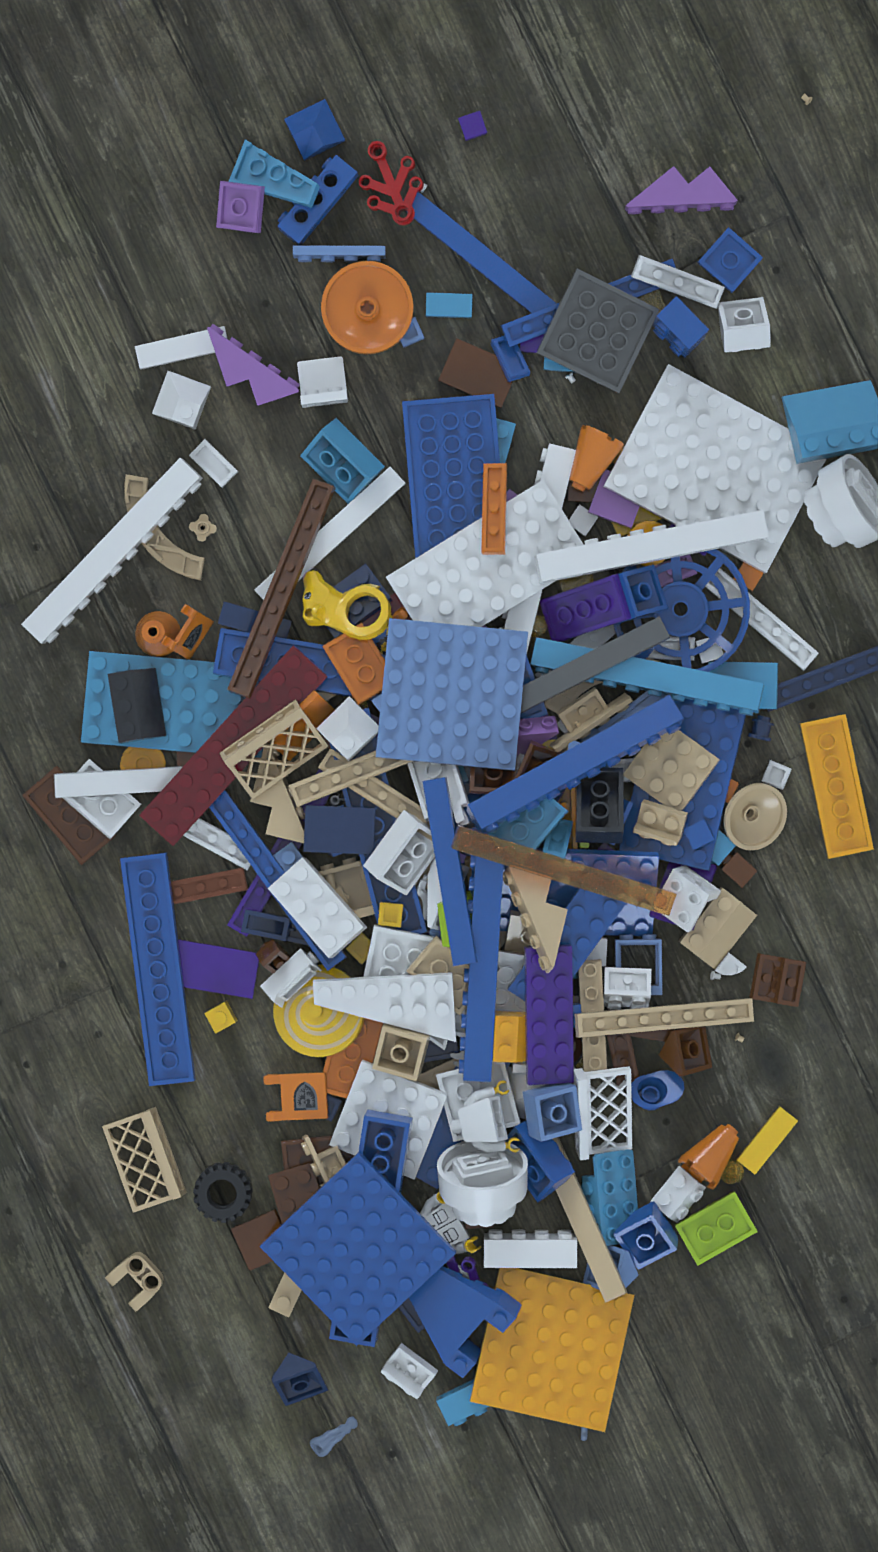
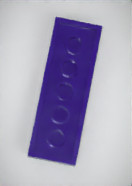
M570 944L559 945L554 968L549 973L541 969L536 949H533L532 946L524 947L527 1085L574 1083L572 946Z

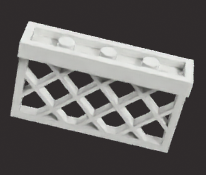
M630 1066L584 1072L583 1068L574 1069V1085L577 1088L582 1131L575 1132V1149L579 1159H589L591 1154L632 1149ZM625 1075V1080L619 1086L612 1082L616 1076ZM601 1078L604 1081L596 1089L590 1085V1079ZM609 1084L615 1090L606 1097L601 1091ZM621 1093L625 1096V1100L618 1106L613 1102V1099ZM599 1096L604 1102L596 1109L591 1106V1102ZM608 1105H611L615 1110L609 1117H606L601 1112ZM622 1113L626 1116V1119L620 1125H617L613 1120ZM599 1116L605 1121L596 1129L591 1125V1122ZM610 1124L616 1130L607 1137L602 1131ZM620 1133L626 1136V1142L615 1143L613 1141ZM597 1136L605 1140L600 1146L592 1147V1141Z

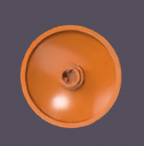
M360 261L345 266L330 279L322 296L321 312L328 333L340 346L359 354H376L392 348L405 336L413 318V298L406 281L393 268L379 262Z

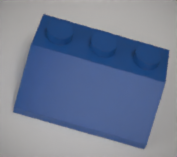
M527 1120L515 1126L508 1134V1139L504 1140L508 1142L512 1137L520 1140L512 1141L511 1144L520 1148L527 1157V1188L537 1203L564 1184L575 1172L570 1161L565 1158L558 1144L553 1139L541 1142L529 1136Z

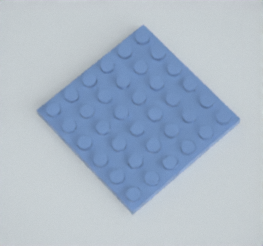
M389 618L376 758L515 771L528 632Z

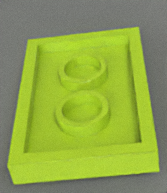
M735 1191L675 1224L697 1266L758 1232Z

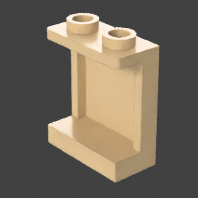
M356 857L342 860L343 865L334 867L333 863L320 866L321 871L319 873L324 879L325 875L334 873L336 888L341 885L344 892L350 895L346 904L359 918L375 914L361 860L356 861Z

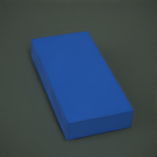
M505 336L491 340L490 344L508 383L530 375V370L518 344L508 347Z

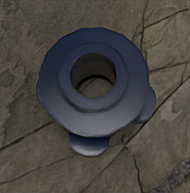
M757 715V719L752 718L754 722L748 737L770 742L771 726H774V723H770L771 718Z

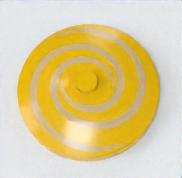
M318 965L322 971L317 970V974L287 1002L285 1001L282 1008L274 1003L273 1016L278 1033L289 1047L303 1055L327 1057L345 1050L355 1041L362 1029L365 1018L314 1005L313 980L351 978L348 974L335 967L327 971L324 965Z

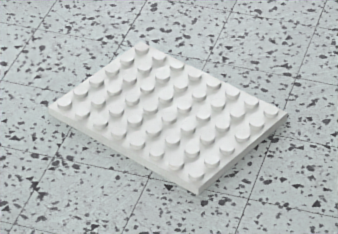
M668 364L603 487L674 525L677 522L689 520V524L698 523V518L711 516L712 520L721 518L720 514L734 512V515L743 514L744 509L756 507L757 511L764 510L769 534L767 539L720 548V550L763 573H767L804 503L805 491L814 484L818 471L822 468L826 459L796 464L788 428Z

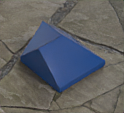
M325 99L284 119L304 161L345 141Z

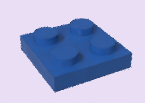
M728 227L698 261V264L729 292L733 293L763 257Z

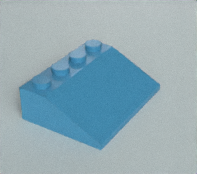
M871 380L782 396L796 464L878 449V397Z

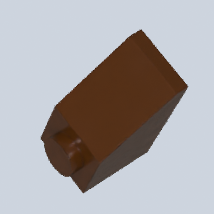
M274 939L265 942L256 953L261 965L272 974L291 958L286 950Z

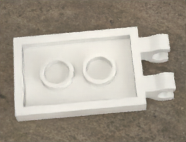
M417 761L408 763L424 819L429 821L422 781L447 777L455 821L460 826L469 824V819L463 808L469 804L458 765Z

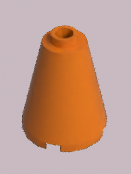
M582 425L569 478L573 482L572 487L582 492L585 491V488L590 490L623 449L624 444L616 438L612 441L608 434L598 429Z
M161 611L151 612L142 617L138 622L135 631L136 642L144 653L153 657H163L174 652L161 644L164 636L166 635L175 640L181 629L177 620L170 614ZM156 628L157 634L152 636V631Z
M729 1124L718 1126L684 1153L678 1162L684 1163L681 1167L698 1182L701 1183L705 1180L709 1183L706 1187L714 1189L718 1185L739 1140L737 1136L738 1131Z

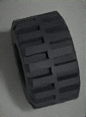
M230 1162L215 1163L207 1167L195 1183L193 1190L195 1196L193 1198L194 1203H197L198 1211H202L203 1216L211 1218L213 1222L221 1221V1223H226L229 1220H236L237 1217L245 1212L251 1201L253 1188L250 1184V1177H247L246 1172L243 1169H239V1166L236 1164L231 1165L229 1164ZM220 1179L231 1182L237 1191L235 1200L228 1205L216 1203L211 1198L209 1192L213 1182Z

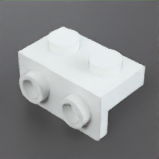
M678 1166L650 1202L654 1201L668 1218L677 1223L687 1216L688 1209L702 1197L706 1187L682 1167Z
M402 1343L388 1358L381 1370V1373L388 1380L397 1384L415 1399L420 1397L425 1387L438 1372L436 1368Z

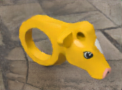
M312 570L304 574L302 579L305 589L303 594V619L309 626H329L349 637L359 640L375 638L382 634L389 626V618L393 617L391 615V605L387 597L378 590L380 586L362 584L341 593L326 583L318 571ZM360 597H375L381 603V613L376 622L367 627H357L351 624L348 618V611L352 603Z

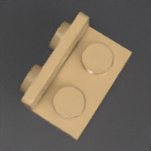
M644 799L641 803L633 833L639 834L642 838L659 840L665 845L677 846L682 838L688 813Z

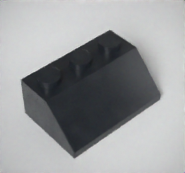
M156 668L127 670L107 674L118 742L123 744L167 736Z

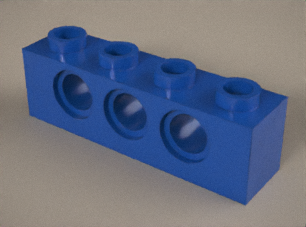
M337 155L333 159L329 157L322 166L323 171L318 177L314 175L311 178L312 181L320 186L318 195L323 197L322 202L318 205L313 204L312 208L292 202L293 208L289 212L285 211L278 219V229L298 246H301L358 177V172ZM328 177H335L337 179V184L333 187H328L324 183ZM300 212H305L308 215V219L303 223L295 220L296 215Z

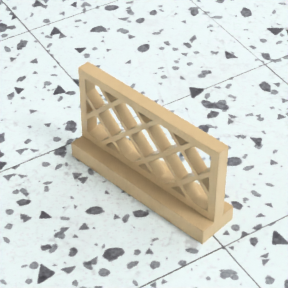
M294 700L221 751L220 755L250 797L254 799L327 748L328 745L297 701ZM303 718L306 722L304 732L293 731L294 723ZM278 734H287L285 745L274 744V739ZM292 735L303 736L301 747L289 746ZM307 737L317 738L320 742L313 749L305 748ZM258 748H268L266 759L255 757ZM272 749L284 750L282 761L270 759ZM288 750L300 752L299 759L295 762L286 761ZM241 760L249 761L247 772L237 771L234 765ZM253 762L265 763L263 774L252 773ZM269 764L281 765L280 772L276 775H268ZM250 777L262 778L261 785L252 791L249 787Z
M156 1107L102 1126L133 1213L180 1198L187 1193ZM139 1118L142 1119L144 1124L141 1134L131 1129L133 1121ZM117 1126L125 1130L121 1141L113 1138L110 1128ZM128 1132L139 1137L135 1148L124 1143ZM142 1140L151 1144L152 1150L149 1155L138 1150ZM121 1147L133 1152L129 1162L120 1158L119 1152ZM136 1154L147 1159L143 1170L132 1165ZM150 1161L159 1166L160 1171L157 1177L146 1172ZM129 1169L140 1173L136 1184L127 1178ZM143 1176L155 1181L151 1191L139 1186ZM160 1183L166 1186L169 1195L160 1197L154 1194L157 1184ZM137 1190L149 1195L144 1204L137 1205L134 1197Z

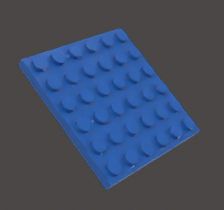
M360 1152L351 1158L260 1245V1248L356 1346L456 1254V1250Z

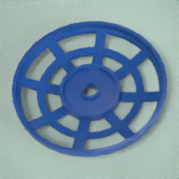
M714 549L704 551L716 557L708 569L694 562L680 561V556L671 558V562L656 567L657 575L672 569L673 583L662 588L668 609L634 619V624L637 628L642 625L641 618H657L660 616L668 634L679 637L680 650L668 649L658 644L634 657L647 659L652 651L656 650L667 656L681 657L682 667L692 669L690 656L702 653L716 643L726 652L711 664L696 670L709 672L726 662L742 642L750 617V599L747 586L734 563L723 553ZM723 564L735 577L742 598L728 599L724 586L715 575ZM637 565L625 567L623 572L638 569L636 568ZM681 568L693 569L703 575L695 585L683 582ZM710 580L717 588L721 600L707 602L702 590ZM681 602L687 605L688 610L685 615L678 616L675 614L674 607L677 603ZM743 607L741 627L736 639L731 644L721 636L728 622L729 608ZM722 609L721 621L715 631L705 623L708 611ZM613 624L617 637L624 635L621 624ZM698 630L710 638L701 646L694 649L689 648L688 636L696 633Z

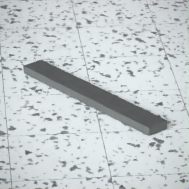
M660 616L523 685L521 713L669 639L670 636Z

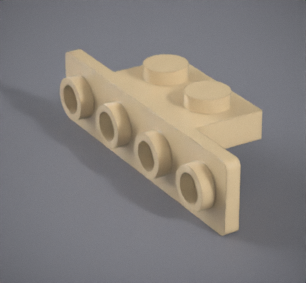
M593 687L556 713L568 732L550 743L551 748L557 752L568 750L569 743L576 741L578 738L583 739L587 737L597 725L602 726L616 712L621 713L625 711L633 700L624 693L606 705L598 690Z
M304 1135L302 1136L304 1142L301 1143V1146L306 1156L311 1155L314 1163L310 1165L315 1176L320 1175L325 1184L346 1163L338 1146L331 1147L317 1154L309 1136Z

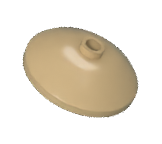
M765 783L750 784L739 790L729 801L724 814V829L729 840L745 850H758L771 844L783 830L787 818V806L783 795L776 788Z

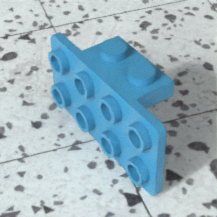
M631 1149L595 1154L593 1156L594 1175L582 1176L581 1189L607 1246L619 1244L613 1233L638 1209L634 1155Z

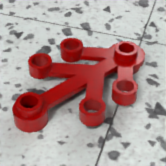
M374 141L368 146V154L374 161H377L386 184L373 180L369 175H362L359 178V185L363 190L372 189L392 197L395 205L381 201L376 195L368 198L367 205L373 211L381 210L392 214L393 220L399 225H408L415 217V210L412 205L417 193L423 189L424 183L420 177H412L409 181L410 188L403 201L400 192L409 171L415 168V161L411 156H404L401 159V167L397 177L394 179L385 158L387 156L386 146L380 141ZM378 149H382L380 156L375 155V151ZM407 160L412 162L409 167L404 166ZM365 179L370 180V183L367 186L362 185ZM415 181H420V185L417 188H414L413 183ZM378 200L377 206L374 207L371 206V202ZM402 211L408 212L405 218L400 217Z

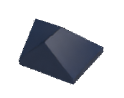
M289 1352L278 1370L273 1372L272 1382L285 1406L329 1391L314 1362Z

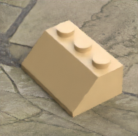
M722 887L719 888L721 893L718 898L709 901L704 907L696 922L694 931L685 932L679 939L681 944L713 969H716L757 916Z

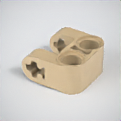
M141 1252L131 1254L105 1277L114 1286L129 1273L142 1287V1290L128 1303L135 1312L154 1296L164 1281L160 1270ZM131 1260H141L143 1267L141 1269L133 1268ZM155 1276L158 1279V1285L150 1286L147 1283V1277Z

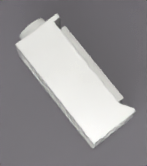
M300 948L260 987L275 1004L282 1008L285 1001L287 1002L317 974V970L322 971L317 965L319 960L311 951L307 954Z

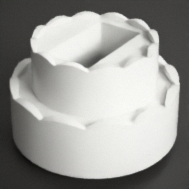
M846 454L818 471L817 485L805 491L804 503L807 506V514L814 523L815 530L822 535L825 543L831 544L832 547H837L848 542L854 544L856 548H861L878 540V485L860 460L851 454Z
M463 1141L446 1149L438 1159L437 1172L440 1196L448 1206L452 1207L455 1217L470 1226L480 1225L488 1227L493 1224L504 1223L509 1217L514 1215L516 1204L521 1202L526 1195L528 1160L521 1149L518 1152L505 1149L503 1152L486 1153L475 1148L472 1142ZM510 1144V1147L512 1149L518 1148L517 1146Z

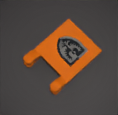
M185 604L180 612L189 618L175 640L165 635L161 644L190 660L214 621Z
M326 1072L268 1074L264 1076L265 1085H281L282 1111L267 1112L266 1120L268 1122L328 1119Z

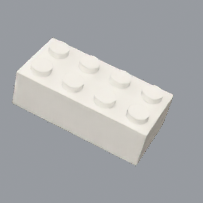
M302 857L268 888L328 958L335 957L367 928L307 858Z
M491 1229L489 1233H484V1268H577V1237L575 1233H571V1230H558V1233H548V1230L539 1229L535 1230V1233H525V1230L515 1229L512 1230V1233H502V1230Z

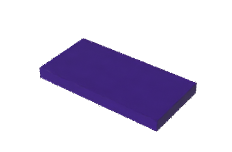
M618 574L539 601L551 640L557 642L631 619Z
M178 939L185 988L253 999L259 960L256 956L257 952Z

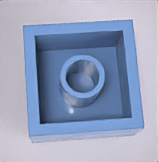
M571 1083L549 1084L523 1091L530 1137L542 1142L582 1131L577 1088Z

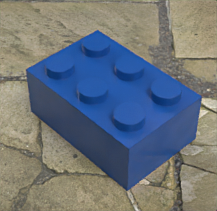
M677 296L656 315L652 325L655 328L653 332L661 340L665 338L671 344L669 346L671 351L678 357L682 355L684 358L704 340L709 331Z

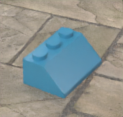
M337 418L321 429L300 455L328 484L336 488L335 491L348 504L385 467Z

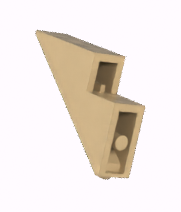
M263 748L261 758L266 759L268 748ZM272 749L270 759L278 760L277 756L280 753L276 749ZM260 763L258 773L263 774L265 763ZM269 764L267 774L276 775L280 772L281 765ZM285 776L254 799L251 798L250 802L272 807L266 830L267 835L304 844L305 823L303 819H305V813L301 806H296L288 786L287 776ZM256 778L254 789L261 785L262 778Z
M509 864L503 872V881L507 886L509 885L512 892V902L516 907L518 906L521 913V923L524 928H527L530 934V944L539 955V965L543 971L545 970L546 973H549L555 965L568 909L546 903L552 877Z
M601 959L585 960L578 970L581 1013L604 1011ZM605 1035L581 1037L584 1072L607 1069Z

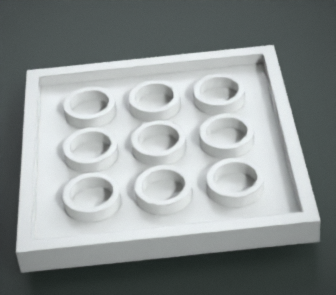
M362 1060L329 1145L332 1147L338 1146L340 1150L356 1155L359 1152L363 1120L367 1109L413 1117L404 1176L415 1180L448 1094L418 1081L372 1069L373 1063Z

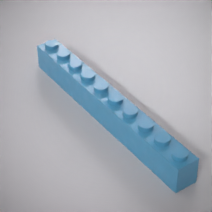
M536 637L530 664L533 668H536L535 672L547 674L549 671H553L594 649ZM632 657L584 681L586 683H594V680L602 681L603 686L611 688L622 685L626 686L625 690L639 693V689L646 690L648 695L661 697L662 694L671 695L672 700L680 702L690 699L694 700L693 704L706 707L707 703L717 705L716 709L730 711V708L739 709L740 714L753 716V712L759 713L764 691V683Z

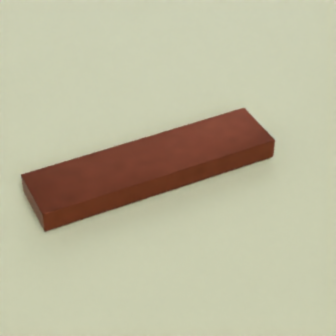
M244 868L171 881L173 904L248 890Z

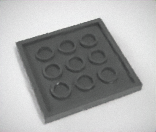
M576 269L536 353L616 393H620L660 309L586 272Z

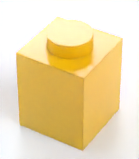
M227 1000L204 1013L215 1034L238 1021Z

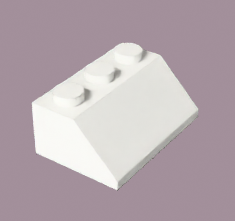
M403 810L363 866L378 880L407 896L434 859L435 854L433 842L417 832L418 829H421L431 835L430 826Z

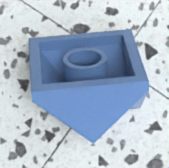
M614 1245L607 1246L626 1288L638 1276L629 1251ZM587 1263L583 1283L599 1289Z

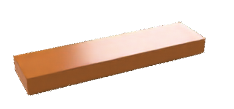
M507 463L483 464L482 555H505Z

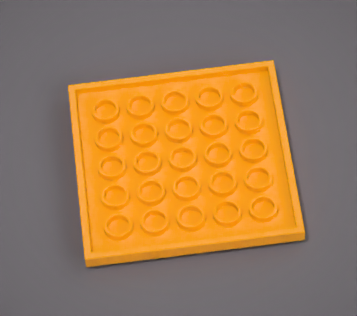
M499 1268L494 1289L504 1290L521 1303L522 1306L517 1318L503 1333L487 1321L469 1401L605 1432L634 1295L626 1293L605 1303L600 1290L588 1284L518 1268Z

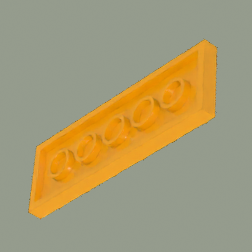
M846 714L800 723L827 858L874 850Z

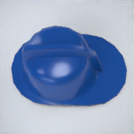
M669 1070L640 1076L631 1083V1098L633 1102L645 1110H656L662 1106L672 1104L684 1092V1081L677 1073Z

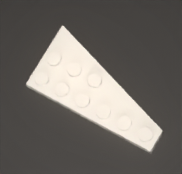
M452 972L313 980L314 1005L456 1042Z

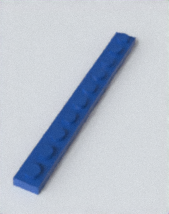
M225 789L209 808L263 883L269 888L285 871ZM277 900L327 971L347 958L343 950L335 957L328 958Z

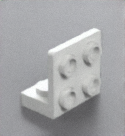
M341 356L299 361L297 363L301 391L300 398L303 408L348 402L344 363Z
M684 865L672 870L653 908L686 932H690L706 903L717 899L721 890Z
M605 967L604 1007H607L609 1010H620L621 1007H630V1009L649 1007L651 969Z

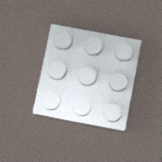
M492 1060L491 1082L463 1081V1074L458 1073L459 1068L436 1074L440 1091L448 1094L444 1108L450 1130L451 1121L459 1119L458 1110L464 1108L465 1101L475 1091L489 1086L496 1087L500 1081H506L507 1083L499 1085V1090L501 1092L509 1090L508 1094L503 1096L498 1093L495 1094V1096L500 1097L505 1127L509 1128L521 1124L505 1062H493ZM451 1130L453 1142L463 1140L462 1133L454 1134Z

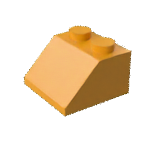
M495 1011L493 1062L517 1063L526 1061L525 1012Z

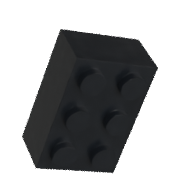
M603 767L598 775L592 778L587 776L581 779V783L576 786V842L622 843L623 768Z

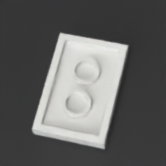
M89 759L78 772L103 770ZM129 793L62 797L109 839L115 835L141 805Z

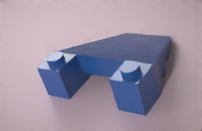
M442 1266L409 1299L443 1363L460 1377L464 1378L476 1364L481 1351L478 1346L467 1338L484 1319L503 1333L517 1318L522 1304L504 1290L499 1288L495 1290L484 1286L481 1281L475 1280L474 1282L462 1277L463 1274Z

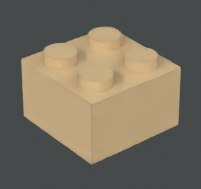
M384 1023L372 1069L417 1081L422 1071L431 1035Z

